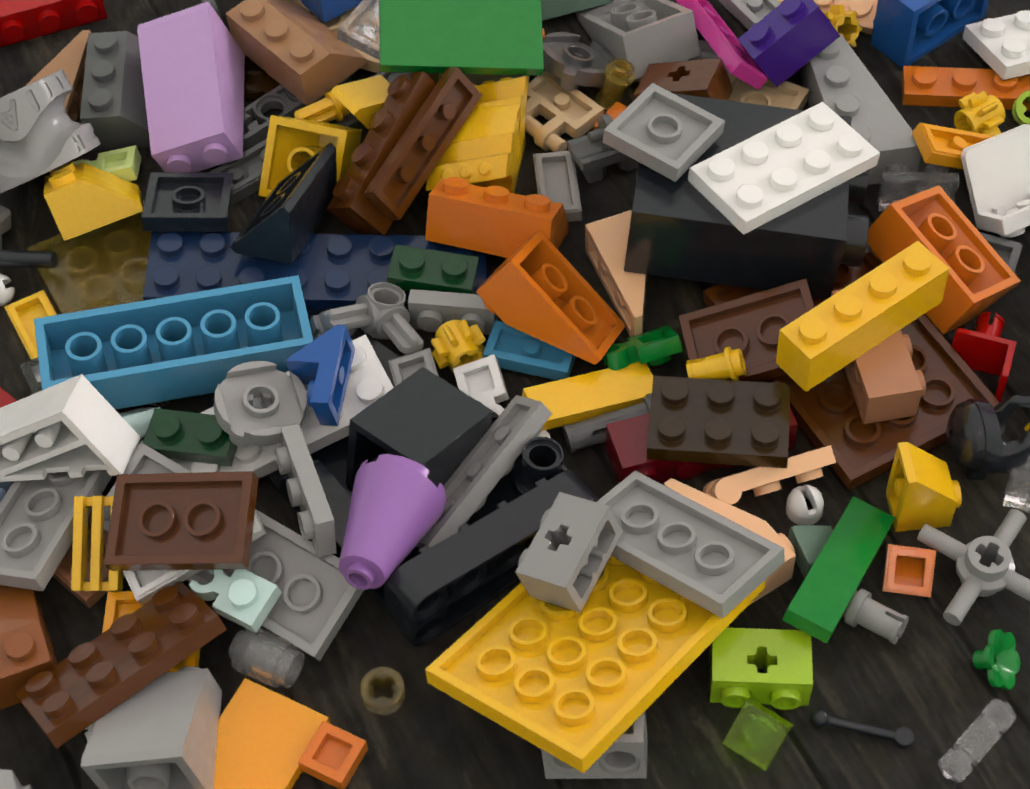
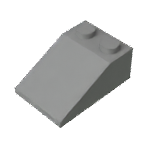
M612 0L613 2L576 13L579 23L590 38L606 47L616 59L614 70L631 81L640 82L649 64L688 61L701 55L693 11L670 0Z

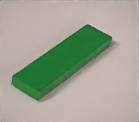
M853 496L787 608L782 621L827 644L896 517Z

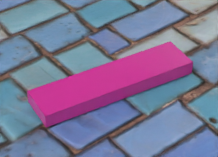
M676 0L679 5L693 11L696 28L717 56L722 58L723 64L729 72L759 90L768 80L766 74L753 60L710 2L707 0Z

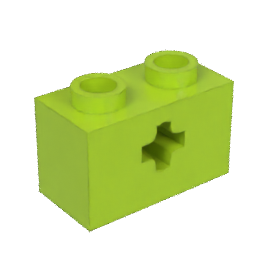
M726 628L710 644L709 648L710 702L722 703L730 708H742L749 704H768L776 709L791 710L799 706H808L813 687L811 635L801 630ZM757 669H762L763 673H758Z

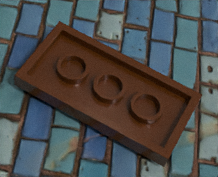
M179 581L173 586H167L154 594L151 601L132 614L123 615L115 620L110 629L91 642L75 647L66 659L50 670L34 675L29 679L25 687L14 694L57 749L223 633L226 628L218 614Z

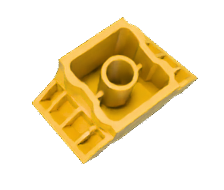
M529 76L518 78L505 77L497 82L490 80L482 82L481 85L473 84L482 96L427 178L426 191L432 190L441 179L458 177L467 180L471 185L481 187L501 186L507 188L510 193H515L525 148V112Z

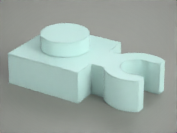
M223 569L207 570L210 574L214 575V579L209 584L201 585L193 580L190 582V588L200 599L205 601L215 600L212 608L217 614L254 633H257L282 594L278 585L246 569H235L231 577L227 576Z

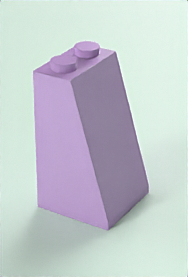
M209 1L139 24L137 32L151 156L164 172L195 173L243 158L245 54Z

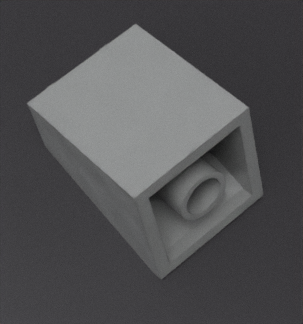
M189 666L183 667L177 672L164 673L95 722L82 755L81 768L99 789H214L218 719L221 712L222 690L208 668L201 669Z

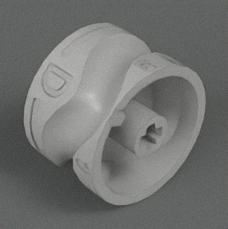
M63 69L0 98V193L45 174L101 144L93 132L94 129L91 123H77L72 121L66 114L64 102L66 96L73 88Z

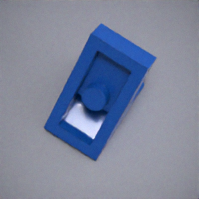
M335 325L285 361L289 372L291 371L295 374L303 385H308L307 403L309 407L313 408L320 425L338 426L355 353V347L346 325Z

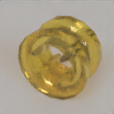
M388 667L374 668L362 679L360 690L363 704L368 711L375 715L385 716L400 709L405 699V687L403 678L397 671ZM389 683L392 684V698L388 699L383 695L377 700L373 698L375 697V685L378 684L384 688Z

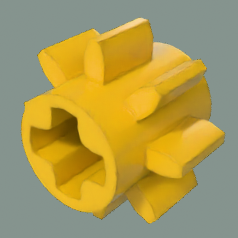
M831 5L829 11H822L839 35L845 38L850 47H856L855 40L859 32L862 31V27L859 26V22L855 18L857 12L845 11L844 5Z
M982 91L977 95L973 92L958 100L962 109L955 112L954 115L956 129L991 136L1001 134L997 125L1004 122L1005 109L996 96H987L986 91Z
M450 320L437 329L435 338L431 340L435 348L432 355L440 369L449 365L452 373H454L453 368L482 359L485 349L482 343L486 338L477 324L469 327L465 320Z

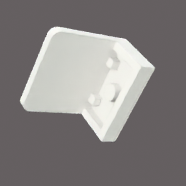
M1028 124L1020 125L966 147L961 152V161L977 229L1000 234L1002 238L1021 235L1025 232V227L1030 226V125Z

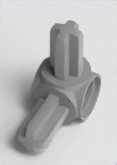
M387 282L374 283L368 288L366 295H361L357 298L354 305L330 309L323 314L326 331L337 324L346 325L348 330L361 328V330L373 338L381 340L391 339L404 355L417 352L423 348V340L409 324L410 313L404 306L406 294L404 290L395 284Z

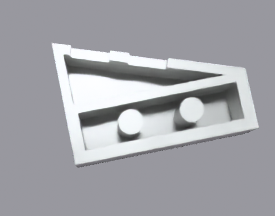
M80 374L0 408V482L44 480L48 473L68 472L70 478L84 477L86 471L107 470L109 476L123 474L139 442L140 436L95 387Z

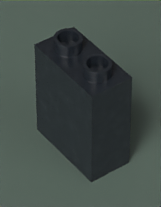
M673 93L725 120L723 134L692 166L804 111ZM838 115L851 126V117ZM638 163L624 271L758 290H768L806 278L812 297L828 299L831 297L839 266L860 268L867 245L869 218L866 215L848 213V204H863L867 192L870 169L743 235L687 180L689 169L674 182L651 168Z

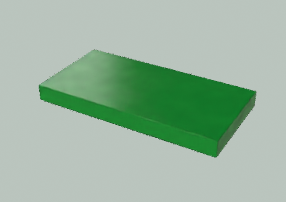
M379 0L380 72L414 73L424 71L425 73H444L447 68L458 67L463 74L542 76L544 60L541 0Z

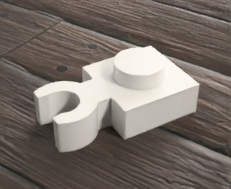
M493 354L453 368L458 389L493 411L492 418H498L504 411V408L497 403L508 400L509 396L496 356Z

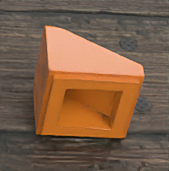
M886 544L882 591L931 598L936 550Z

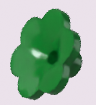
M1000 629L991 630L988 636V645H986L984 650H976L974 652L973 664L976 669H987L988 681L992 687L1010 690L1015 685V674L1020 669V656L1015 650L1016 641L1014 635L1011 632H1003Z

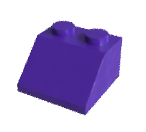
M783 0L768 15L752 25L738 40L777 88L838 39L840 35L813 0Z

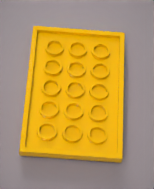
M612 556L608 559L581 612L532 598L521 582L425 669L427 682L584 774L765 589V581L723 619Z

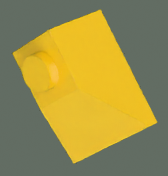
M270 115L258 195L267 197L280 180L329 143L336 148L338 182L345 176L352 163L351 156L360 145L362 130L327 122Z

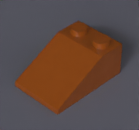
M0 585V710L19 704L20 701L14 693L25 687L26 683L34 675L50 670L58 664L37 590Z

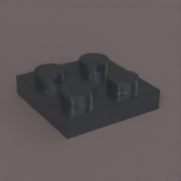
M151 172L141 216L143 231L159 232L162 234L167 232H202L205 234L228 232L234 191L233 173Z

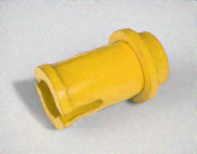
M728 346L724 348L723 353L686 361L689 378L717 380L731 378L734 381H739V376L747 374L745 360L740 348L732 350Z

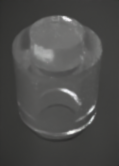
M259 628L257 633L249 629L239 631L233 638L229 648V657L232 658V668L273 688L279 686L290 688L299 677L305 661V654L297 650V647L291 642L262 628Z

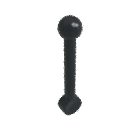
M816 708L810 714V721L817 728L830 725L893 740L894 744L900 749L909 748L914 741V733L907 727H900L894 731L831 716L823 708Z

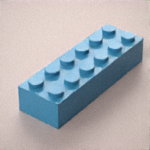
M299 275L34 319L42 390L82 374L115 410L214 393L218 383L220 386L221 382L226 379L227 372L245 362L268 361L277 364V370L285 373L289 371L285 361L313 341Z

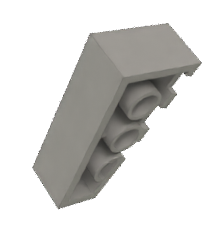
M840 35L838 39L799 69L802 85L804 88L809 89V107L811 108L824 102L837 115L851 117V127L880 152L877 166L870 169L868 185L916 179L921 153L912 135L913 130L845 38Z

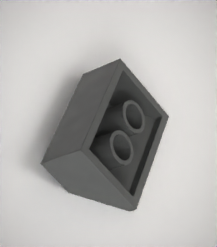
M129 31L88 34L80 121L81 124L91 123L94 129L93 132L101 143L90 151L116 150L134 145L137 148L150 147L138 36Z

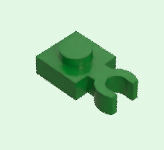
M667 325L628 337V342L612 344L602 359L605 366L608 365L609 369L616 371L635 362L640 364L647 363L648 366L660 365L671 360V355L683 352L679 335Z

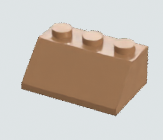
M244 0L225 13L231 35L244 54L306 106L314 103L325 93L367 64L364 56L294 0Z

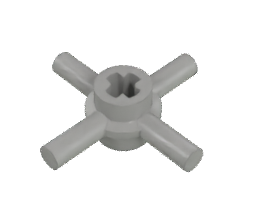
M1011 509L993 536H981L966 545L926 523L924 524L917 540L955 560L956 571L962 584L943 613V618L948 623L955 626L960 625L978 596H991L1005 588L1030 601V579L1015 572V563L1009 549L1027 520L1023 512Z

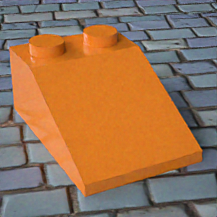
M540 230L505 259L476 291L483 299L486 308L491 313L498 315L506 325L594 365L603 358L626 326L620 317Z

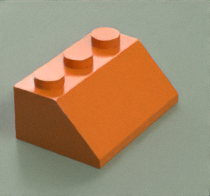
M458 177L441 179L429 193L425 240L508 258L539 230L557 249L568 234L569 225L563 204L553 202L544 195L531 194L524 196L510 193L505 187L471 185L467 180Z
M939 185L891 203L868 229L867 244L872 249L875 257L883 263L916 241H919L950 268L942 302L925 313L930 322L942 334L968 323L1021 282Z

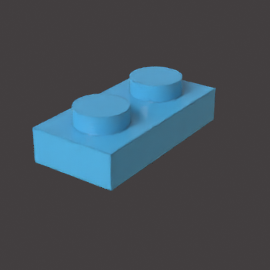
M496 320L483 352V358L494 354L502 369L553 380L569 378L576 356Z

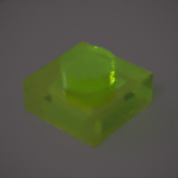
M749 698L743 705L722 744L766 771L772 764L793 724Z

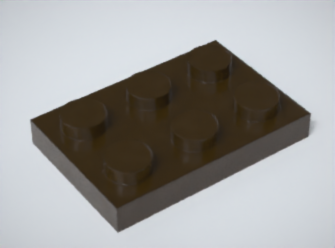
M654 376L647 439V459L787 468L791 384Z

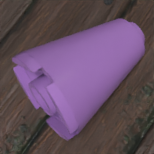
M392 454L379 455L376 461L368 463L367 459L361 464L355 475L339 560V570L351 586L362 590L381 587L441 517L447 502L445 488L441 482L436 487L427 478L430 471L422 464L409 458Z

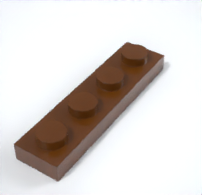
M458 67L446 69L364 191V194L389 220H400L482 96Z

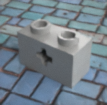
M559 492L551 508L547 509L543 514L540 528L529 548L525 549L521 554L518 568L515 572L530 597L576 612L582 611L623 533L610 506Z

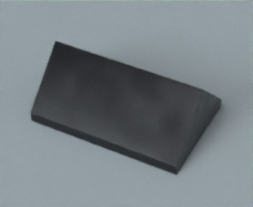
M331 143L327 144L280 180L231 244L230 248L238 254L293 264L328 213L327 207L333 198V189L337 184L336 148Z

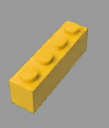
M916 241L780 329L776 364L805 392L809 391L940 304L943 300L950 268L919 241Z

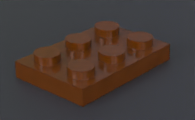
M805 278L680 315L679 320L689 360L723 353L724 348L730 346L732 350L740 348L745 360L747 374L739 376V381L761 382L785 375L787 373L776 364L779 330L813 309L814 303L807 279Z
M253 471L117 474L104 565L111 571L248 569L259 478Z

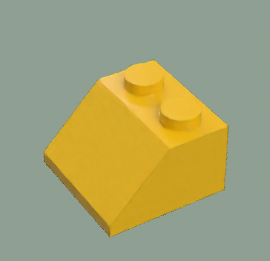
M69 161L49 171L51 175L45 177L44 197L64 241L143 211L142 195L137 184L83 162L74 166L73 162Z

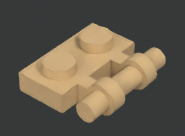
M545 70L542 76H537L528 83L525 132L534 137L535 144L545 151L549 149L553 152L566 151L568 143L560 136L567 133L574 139L582 137L594 127L598 117L604 115V108L577 89L568 90L560 87L555 82L556 76ZM540 114L549 121L543 125L534 118Z

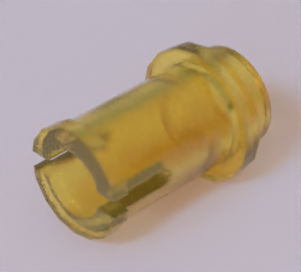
M622 58L613 59L604 69L606 77L595 100L606 110H609L616 101L621 102L627 86L632 84L635 79L634 66Z

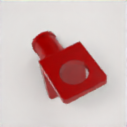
M987 311L978 315L975 331L963 328L956 329L952 347L971 369L999 376L995 397L1001 402L1017 342L1001 338L1005 326L1003 317L995 313L993 324L989 325L991 312Z

